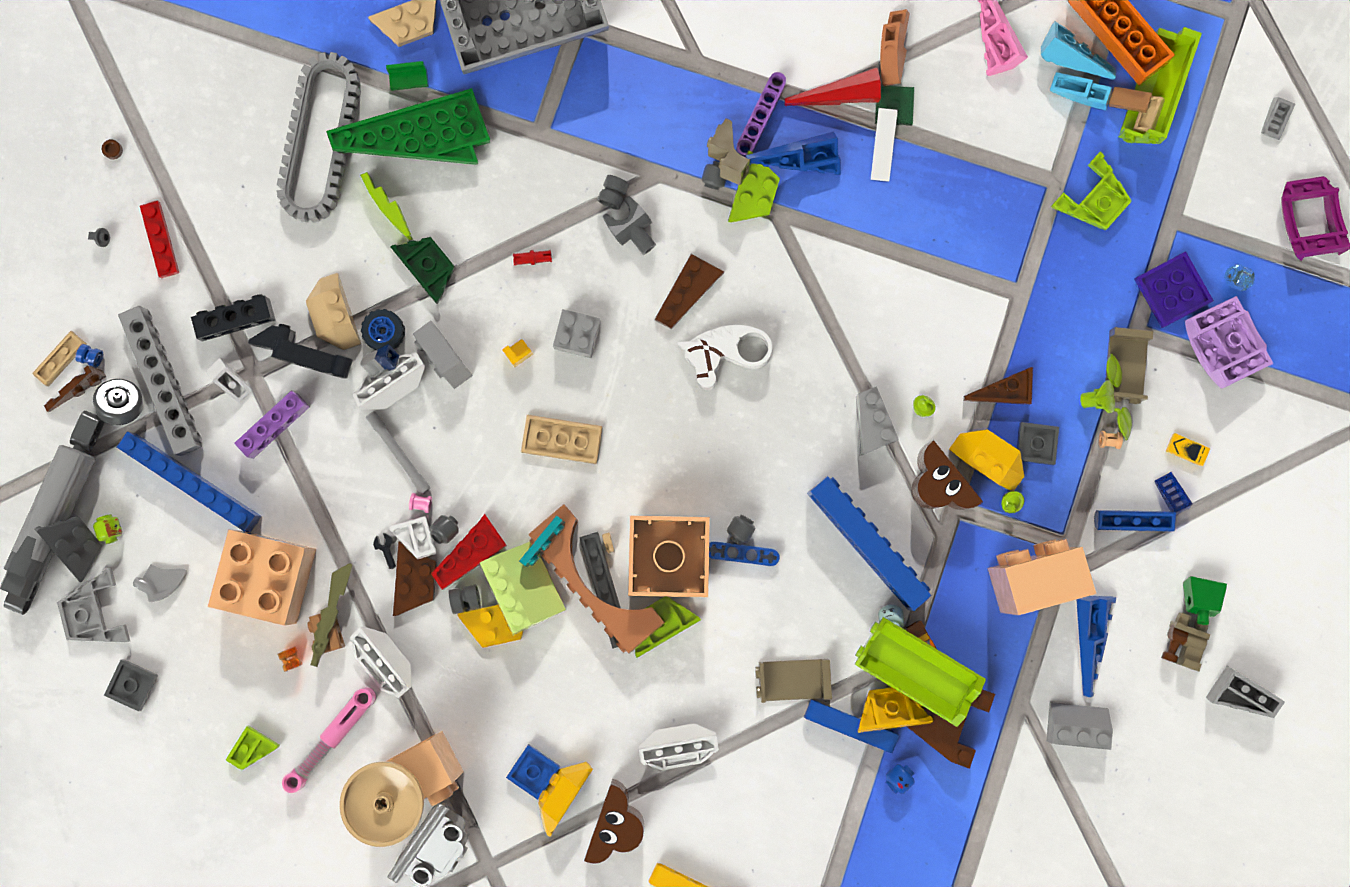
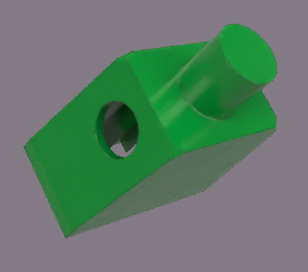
M1190 576L1183 582L1186 611L1197 614L1198 624L1208 625L1210 617H1215L1221 612L1227 584Z

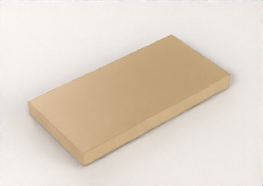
M527 415L521 453L597 464L602 426Z

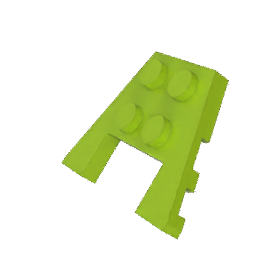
M1100 151L1087 165L1102 178L1079 205L1063 192L1051 207L1095 227L1107 230L1132 201L1121 182L1116 179L1111 166L1105 161L1104 154Z

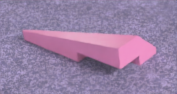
M978 0L981 3L980 21L982 39L985 42L986 48L984 57L988 65L986 74L992 76L1014 69L1028 58L998 1Z

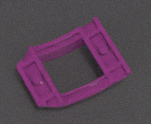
M1324 176L1286 182L1281 197L1286 231L1295 256L1300 261L1304 257L1336 252L1338 255H1341L1350 250V242L1347 237L1348 231L1340 209L1339 188L1329 184L1330 180ZM1323 197L1330 233L1300 237L1294 218L1292 201Z

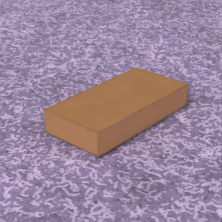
M1114 87L1109 107L1147 113L1152 93Z

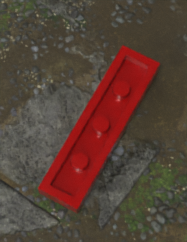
M157 200L140 205L158 276L162 279L179 274L161 203Z

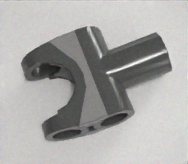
M628 196L624 199L630 210L627 219L618 221L607 213L602 217L612 235L622 246L631 239L639 251L645 255L656 246V243L644 230L652 221L642 207Z

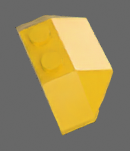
M988 429L960 433L949 448L950 451L968 465L1010 491H1014L1024 478L1020 450Z
M583 762L559 769L557 774L554 773L552 775L548 788L540 794L538 805L543 828L548 836L552 835L584 782L591 774L593 768L589 763Z

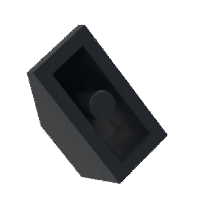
M279 324V327L272 325L250 338L248 343L255 347L273 350L277 338L294 342L296 332L290 329L291 326Z

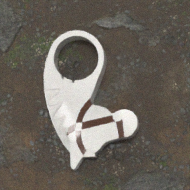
M745 325L719 327L696 336L690 342L677 343L678 347L685 351L686 361H689L695 367L698 384L704 390H711L715 387L717 382L715 372L719 369L722 360H727L746 369L756 370L764 367L772 355V342L769 336L762 330ZM750 336L759 337L767 344L768 352L758 362L745 361L738 353L737 345L739 341Z

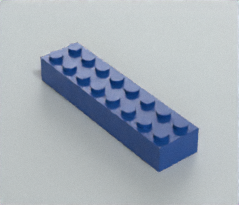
M827 476L807 493L808 496L905 608L915 611L932 596L929 593L930 588L925 582H920L916 578L917 573L912 567H907L903 563L904 558L899 552H893L890 548L891 543L887 538L880 537L877 533L879 531L872 522L866 521L864 518L866 516L859 507L855 508L851 503L853 501L846 492L842 493L838 488L840 486L833 477L829 478Z

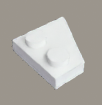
M426 516L389 527L391 532L417 559L436 554Z

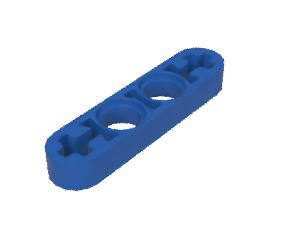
M723 542L709 543V548L712 545H716L717 549H722V545L726 546L724 558L720 557L722 553H715V556H712L711 552H709V558L764 566H774L780 559L779 553L774 549ZM730 547H735L738 550L736 558H730L727 555V550ZM751 549L757 552V558L753 561L748 560L746 557L747 551ZM760 550L764 551L763 555H769L770 552H773L776 560H772V563H769L768 559L762 558L763 562H759Z

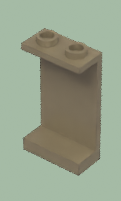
M1119 327L1110 330L1107 361L1110 354H1113L1122 370L1121 385L1118 388L1113 385L1115 402L1129 400L1130 404H1141L1142 401L1148 400V396L1143 395L1148 341L1153 339L1154 331ZM1106 371L1105 381L1109 380V378H1108V376H1107V371Z
M829 659L758 662L759 667H755L756 679L759 678L760 686H756L757 698H760L761 703L779 700L832 699Z

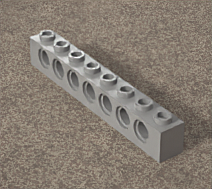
M137 306L118 314L174 455L183 456L201 448L200 442L202 438L199 432L195 431L193 416L190 413L188 414L186 409L188 406L187 401L180 394L179 389L181 387L178 380L173 377V367L165 357V354H167L165 347L158 340L159 332L151 323L152 315L150 311ZM143 324V330L138 332L139 325ZM150 341V348L145 350V344ZM157 358V365L152 367V361ZM161 376H164L165 381L160 385L159 379ZM171 393L172 399L166 402V396ZM178 410L179 417L174 420L173 413ZM185 428L186 435L181 437L180 431Z

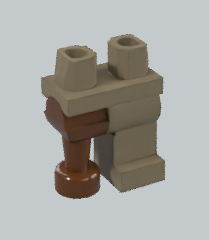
M1179 612L1175 622H1170V628L1167 632L1170 643L1168 651H1164L1161 658L1186 668L1200 671L1202 665L1200 661L1207 646V640L1210 637V634L1207 633L1208 625H1200L1196 619L1194 627H1189L1191 616ZM1179 645H1181L1182 648L1178 657L1175 654L1178 650Z

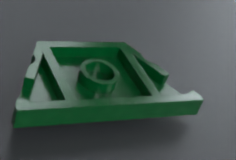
M431 237L423 238L419 241H409L401 245H392L391 249L433 301L438 304L455 269L452 262Z

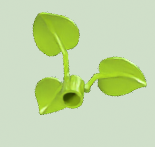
M1110 354L1106 365L1109 380L1105 381L1099 389H1094V392L1082 393L1080 401L1083 408L1096 407V409H1104L1107 413L1117 412L1119 429L1125 440H1128L1132 429L1131 414L1126 407H1122V409L1115 408L1113 385L1116 388L1121 385L1122 370L1116 357Z

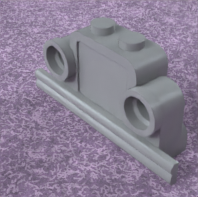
M444 802L434 805L399 855L387 877L398 883L405 873L411 877L412 882L417 886H427L430 884L433 875L444 877L448 871L452 872L458 863L456 861L458 857L462 858L468 849L465 846L468 839L467 834L464 832L465 820L451 811L450 807Z

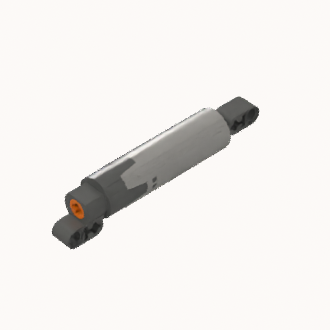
M88 411L81 413L70 437V444L74 445L73 448L59 445L3 569L7 572L0 585L1 590L8 592L3 605L6 609L24 615L32 604L54 553L34 528L53 525V522L66 521L70 518L96 460L93 456L84 452L85 450L91 451L94 448L105 423L94 413Z

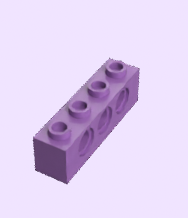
M291 390L234 444L246 457L254 459L310 406L298 393Z

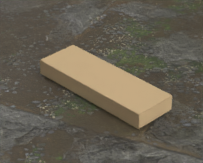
M70 331L32 374L45 386L49 387L76 357V352L80 345H87V343L73 331Z

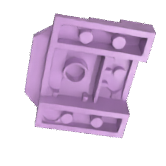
M1237 296L1185 321L1191 346L1199 362L1210 378L1221 389L1273 364L1266 351V343L1256 330L1249 312L1243 309Z

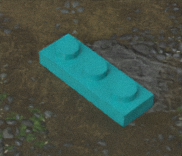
M556 515L519 562L526 567H529V565L533 566L539 559L538 554L542 550L545 551L551 545L552 541L550 540L554 535L558 536L562 532L565 522Z

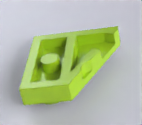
M248 725L227 756L226 761L240 770H244L279 748L280 745Z

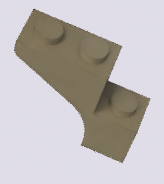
M726 118L721 125L717 126L715 135L710 137L707 142L708 156L720 161L718 168H720L721 178L741 185L749 173L750 159L741 156L735 150L732 121Z

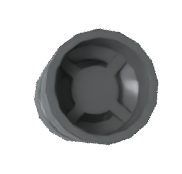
M607 175L603 184L605 189L600 191L597 201L609 208L619 210L623 202L622 195H626L629 183L617 176Z
M477 585L466 586L464 590L461 588L449 590V601L453 614L463 613L466 609L469 611L481 609Z

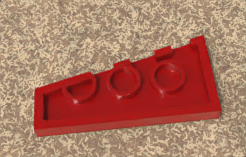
M484 514L480 521L473 526L463 540L456 545L455 549L447 555L431 574L440 588L444 590L479 566L480 562L489 559L507 545Z

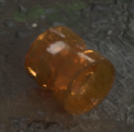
M296 647L277 654L279 660L283 662L282 668L284 672L303 665L301 659L297 656L298 651Z

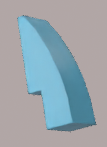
M1057 72L1050 88L1051 92L1069 100L1102 110H1107L1112 95V87L1095 84L1091 79Z

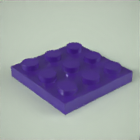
M1186 251L1134 278L1161 328L1214 301Z

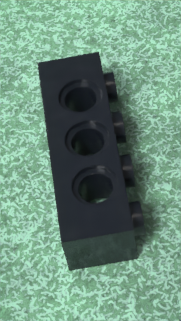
M258 294L252 296V299L247 301L237 300L230 306L220 305L215 307V310L209 312L207 310L197 312L195 316L191 317L196 339L203 342L275 321L270 299L265 295ZM254 307V314L248 316V310ZM236 313L235 320L230 321V315ZM217 318L218 323L212 327V320Z

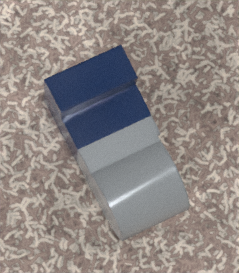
M388 344L366 355L360 364L371 376H374L380 371L395 369L399 354Z

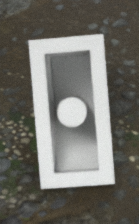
M221 358L206 370L210 379L238 403L252 391V388Z

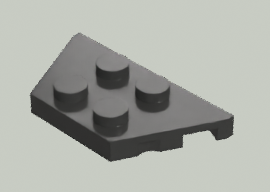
M76 516L66 521L53 522V525L34 528L81 583L102 547V544L85 523Z

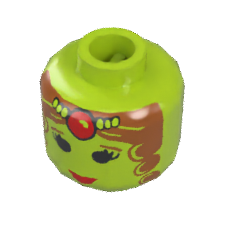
M112 514L97 518V522L93 524L97 540L105 541L106 544L118 541L117 537L122 535L119 519L112 517Z

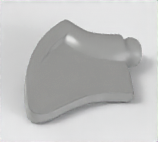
M151 564L143 578L136 577L134 579L133 586L145 592L149 602L159 601L171 595L180 586L187 571L185 569H160Z

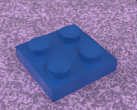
M528 744L506 778L538 800L542 791L548 786L552 775L560 768V765Z

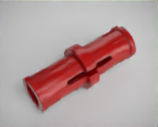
M530 250L527 253H513L514 266L552 262L551 250L537 252Z

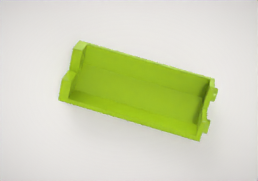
M1183 27L1178 34L1162 28L1156 31L1175 56L1167 65L1141 85L1136 83L1134 90L1152 93V96L1165 99L1155 130L1148 129L1144 134L1133 131L1139 112L1127 110L1118 137L1127 143L1161 144L1167 138L1202 33Z
M883 617L879 623L875 622L870 629L871 635L864 647L860 646L855 654L858 657L855 665L958 727L966 718L971 703L981 693L986 679Z

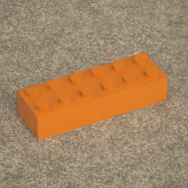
M1068 0V3L1138 85H1141L1162 69L1175 56L1129 0Z

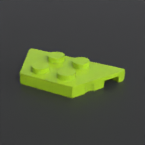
M748 150L747 155L753 154V152ZM752 163L749 165V173L741 185L737 187L728 222L732 223L770 214L780 178L769 167Z
M664 596L644 609L652 607L665 624L635 649L636 658L701 620L700 617L668 596Z

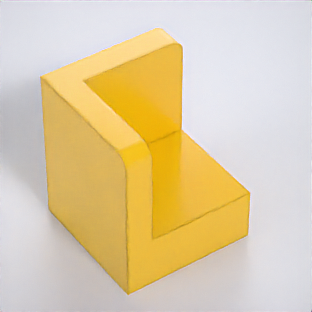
M523 339L511 347L506 346L502 349L514 367H517L533 355Z

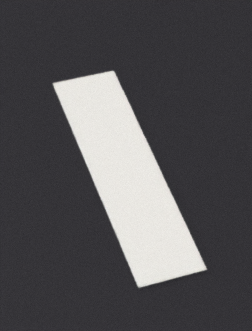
M879 108L871 180L889 181L897 110Z

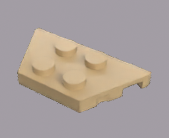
M411 0L371 15L368 18L372 24L376 25L382 33L400 47L434 34L436 0Z

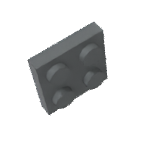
M1020 422L1017 449L1020 450L1022 461L1055 465L1059 427Z
M121 659L104 696L136 711H142L158 675Z

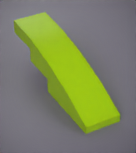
M368 172L361 174L360 176L369 194L382 213L409 241L413 240L399 204L396 201L389 202L382 186L375 188Z

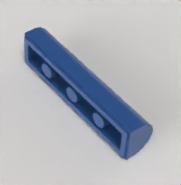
M1096 510L1094 515V525L1097 530L1175 531L1176 512Z

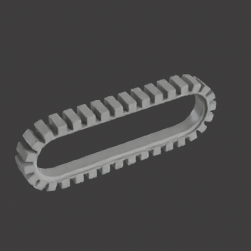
M325 52L319 53L320 61H317L314 56L311 57L308 61L312 66L309 67L304 64L301 69L305 76L299 75L298 84L301 87H296L295 94L299 99L294 98L293 106L297 110L292 109L291 117L294 121H289L288 128L292 133L287 132L286 140L290 144H285L284 146L285 153L290 156L282 155L281 162L286 167L280 166L279 174L285 179L278 178L277 186L283 189L276 190L277 197L281 200L279 202L280 205L290 216L295 219L298 218L301 222L308 223L309 219L312 222L320 221L318 214L324 219L330 215L326 210L327 207L332 210L335 209L337 204L332 198L339 199L341 192L334 187L342 188L343 181L338 176L344 177L345 169L342 165H346L347 157L342 153L348 154V152L333 151L325 193L322 200L316 206L302 208L294 203L292 187L314 80L322 70L327 68H336L345 74L346 88L338 127L351 124V120H355L356 112L353 108L357 109L358 101L355 97L359 98L361 92L358 86H361L360 78L352 63L341 55L339 57L337 53L330 52L329 57Z

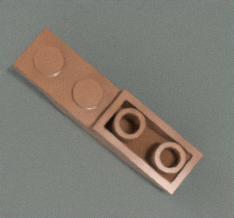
M907 9L890 12L888 24H883L880 52L883 86L901 84L907 52L904 42L910 15Z

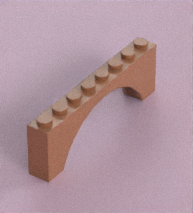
M563 504L528 534L532 538L529 541L533 545L556 515L565 522L562 532L558 536L554 535L550 540L552 541L551 545L545 551L542 550L544 552L542 557L548 564L552 562L556 567L554 569L556 574L561 579L565 577L569 582L566 584L573 593L577 592L581 596L579 601L585 608L588 606L591 608L593 618L598 623L602 621L606 626L604 631L609 637L612 638L614 636L618 640L616 645L623 653L626 651L631 653L664 625L665 622L652 607L640 610L617 608L600 600L586 587L578 574L573 558V535L578 519Z

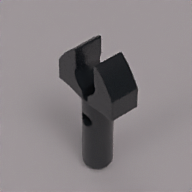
M383 533L386 539L385 546L380 543L378 536L375 537L373 546L375 550L383 551L388 568L394 569L396 564L390 551L394 540L390 535Z

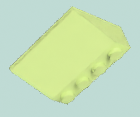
M530 542L480 562V567L513 635L566 610L540 554H538V561L533 566L529 565V567H526L519 562L532 546Z

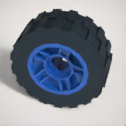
M376 309L374 312L371 311L368 316L366 315L364 321H362V339L375 351L388 344L395 349L403 342L405 326L403 321L394 312L387 309ZM380 328H386V332L384 334H381V331L379 330Z

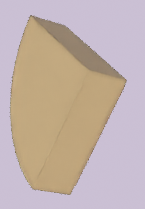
M610 533L603 534L602 538L606 551L608 553L615 552Z

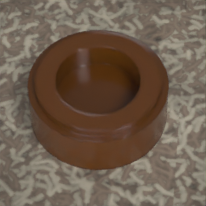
M113 139L105 141L101 148L103 155L112 160L118 159L123 152L121 144Z

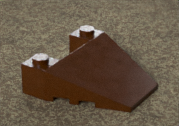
M982 689L978 697L971 703V706L989 713L995 694ZM922 706L928 716L933 718V722L906 727L950 762L970 769L976 750L958 742L966 718L956 727Z

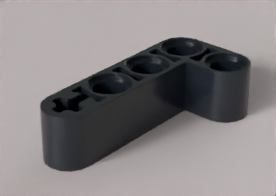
M278 338L271 355L272 358L343 379L348 378L353 359L344 356L332 355Z

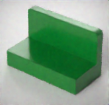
M423 61L386 65L391 91L429 87L427 68Z

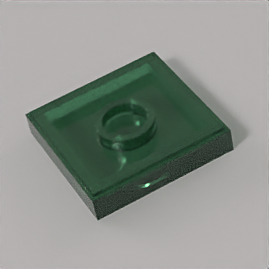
M881 86V99L879 103H875V124H877L879 108L897 110L896 125L912 126L914 87Z

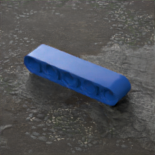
M810 699L804 718L889 753H893L899 738V734L887 729L858 733L860 718Z

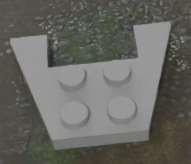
M112 569L104 570L103 573L92 578L87 584L57 602L66 640L130 641L126 624L106 629L97 591L116 585Z

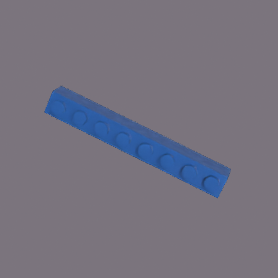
M127 431L116 447L244 532H252L262 517L136 433Z

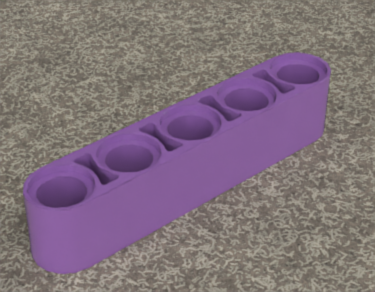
M775 72L770 76L737 143L736 151L745 158L747 153L741 152L740 148L746 146L750 151L754 152L784 91L786 77L780 72ZM777 80L780 81L782 85L775 86L772 82ZM771 97L774 101L767 103L764 98ZM762 113L766 118L761 120L756 115ZM755 130L758 134L750 136L748 131Z

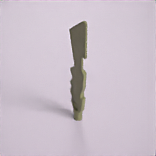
M351 563L332 572L328 607L321 610V621L316 625L318 629L314 633L315 642L311 646L313 651L311 666L318 667L320 658L324 654L330 640L328 635L339 613L336 607L340 595L344 596L352 570Z

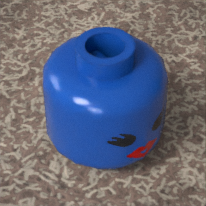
M897 764L886 774L887 781L885 783L895 794L898 792L904 794L915 783L912 777L914 772L907 765L903 767Z

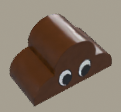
M935 441L929 442L922 447L917 457V464L921 473L914 479L911 487L913 499L918 505L926 509H935L948 505L956 510H965L977 507L983 502Z
M612 779L586 852L585 862L592 864L601 863L609 858L613 850L624 853L630 852L637 848L643 839V816L636 808L628 805V791L618 780Z

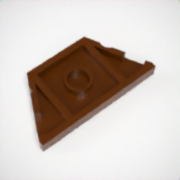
M399 541L393 616H398L433 601L435 592V579L431 573L436 569L437 562L430 557L417 559Z

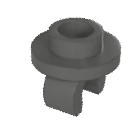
M98 228L95 232H89L88 240H95L99 247H106L110 241V234L107 229Z

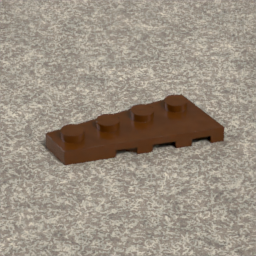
M691 254L659 310L655 321L672 329L703 294L712 287L718 278L724 274V271Z

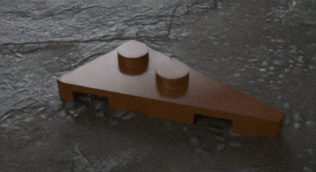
M86 366L84 368L85 374L75 376L58 391L60 396L55 399L51 398L44 405L46 411L51 412L71 398L83 395L87 388L99 385L102 382L101 380L106 377L103 370Z

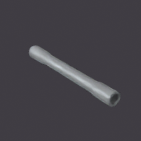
M373 411L367 415L366 419L383 439L420 494L422 495L430 490V486L407 458L378 414Z

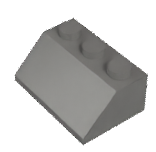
M1049 702L1047 742L1058 745L1111 750L1113 729L1108 708Z

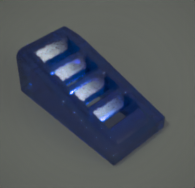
M1172 472L1154 481L1169 510L1176 512V515L1193 505ZM1169 480L1172 482L1171 484L1165 487L1162 485L1163 483ZM1173 487L1175 488L1174 491L1170 493L1167 492V490ZM1177 494L1179 495L1178 498L1172 500L1171 497H1173V496H1175V495H1177ZM1182 501V503H1183L1182 505H1180V506H1178V507L1175 505V504H1177V503H1179V502Z

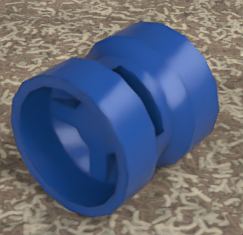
M82 344L78 348L75 358L77 362L88 363L89 366L97 368L101 364L104 354L100 349H91L89 345Z

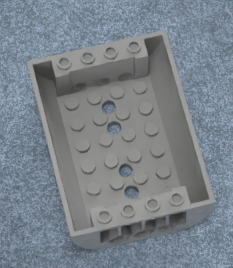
M440 0L464 75L609 30L601 0H563L561 4H555L553 0ZM538 2L546 4L545 8L541 10L535 6ZM502 13L510 14V18L505 21L501 20L500 16ZM485 18L492 19V23L489 26H484L482 22Z

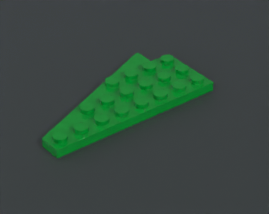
M472 88L326 131L332 150L337 152L472 165L478 164L474 147L490 143V137Z

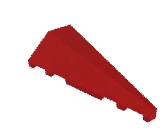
M878 68L784 99V106L879 103L881 99V81Z

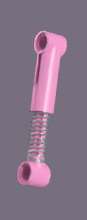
M365 687L354 693L350 701L320 735V741H318L316 747L311 749L309 755H306L307 758H304L300 766L294 768L291 773L283 778L282 786L286 792L294 793L305 786L308 775L320 764L322 758L329 753L331 748H336L367 709L374 704L376 694L373 689ZM362 693L368 695L367 703L361 701L360 696ZM355 707H358V708L353 712V714L348 718V720L346 721L345 719H346V718L348 717V715L353 711V709H354ZM291 777H295L298 780L297 786L291 784Z

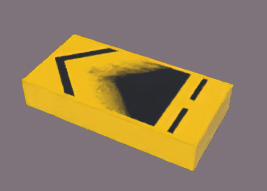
M1176 433L1172 434L1166 452L1199 466L1204 465L1210 448Z

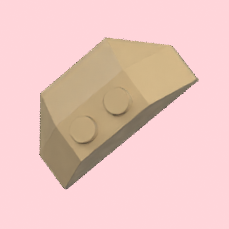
M335 273L319 279L306 300L317 337L342 350L361 345L362 343L339 274Z

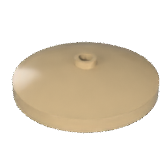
M388 761L373 762L358 769L345 783L340 796V815L346 829L358 841L375 847L391 846L407 838L419 824L424 810L423 791L417 778L402 765ZM385 799L387 805H383L381 800Z

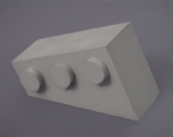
M429 321L413 333L416 338L415 345L420 351L424 350L426 352L424 355L425 359L430 365L434 363L436 368L433 370L440 379L444 377L455 389L473 376L432 321Z
M877 386L859 393L856 396L860 456L894 443L899 439Z
M1226 666L1206 696L1213 704L1229 706L1234 709H1241L1275 718L1285 703L1278 696L1229 666Z

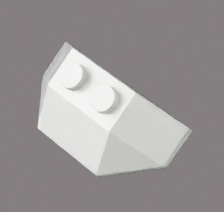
M416 352L399 355L395 369L390 371L386 369L374 376L369 374L363 379L357 391L352 395L359 409H387L418 388L425 365Z
M361 626L349 637L356 660L381 690L399 698L411 688V664L386 633Z
M695 723L655 730L638 746L641 764L661 770L700 764L719 750L716 732Z

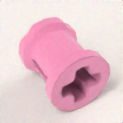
M412 493L409 501V510L418 509L429 513L432 505V496L422 497Z

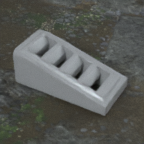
M1280 97L1273 98L1261 133L1280 140L1295 103ZM1278 106L1285 108V110L1281 111L1277 108ZM1275 113L1282 115V118L1274 116ZM1272 119L1280 122V124L1276 125L1271 123ZM1269 126L1278 129L1277 132L1268 130Z

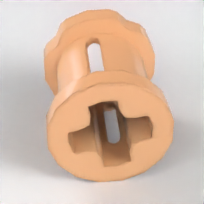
M1105 431L1100 432L1098 440L1100 448L1105 446L1115 447L1116 449L1121 448L1123 442L1121 432L1116 434L1106 433Z

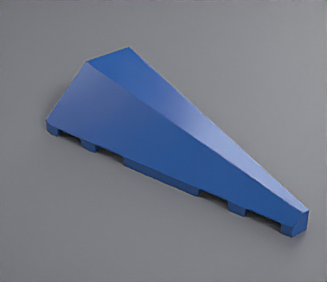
M834 131L746 155V158L750 159L749 165L752 163L761 164L763 167L778 166L781 169L813 170L819 173L830 172L835 175H841L838 138Z
M1087 596L1076 599L1083 696L1090 698L1094 696L1093 681L1098 680L1099 674L1095 673L1097 664L1102 662L1108 637L1107 622L1112 620L1113 616L1110 614L1111 604L1116 603V597Z

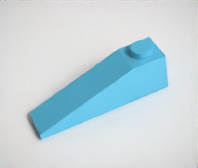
M1054 21L1041 45V56L1045 61L1113 80L1116 78V69L1099 54L1093 55L1087 44L1084 42L1079 44L1073 38L1074 34L1070 30Z

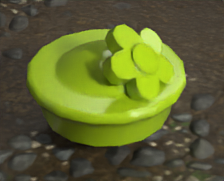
M921 395L914 399L913 409L917 415L927 417L934 414L936 406L931 398Z
M1017 491L1007 492L1002 497L1001 505L1003 510L1007 513L1018 512L1024 505V496Z

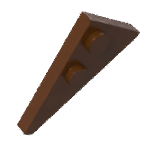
M1033 367L963 396V401L1030 405L1032 404Z

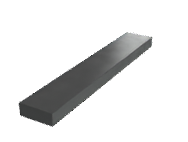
M595 532L579 537L597 597L611 606L621 608L599 533ZM614 636L612 638L609 637L612 649L617 648L618 640Z

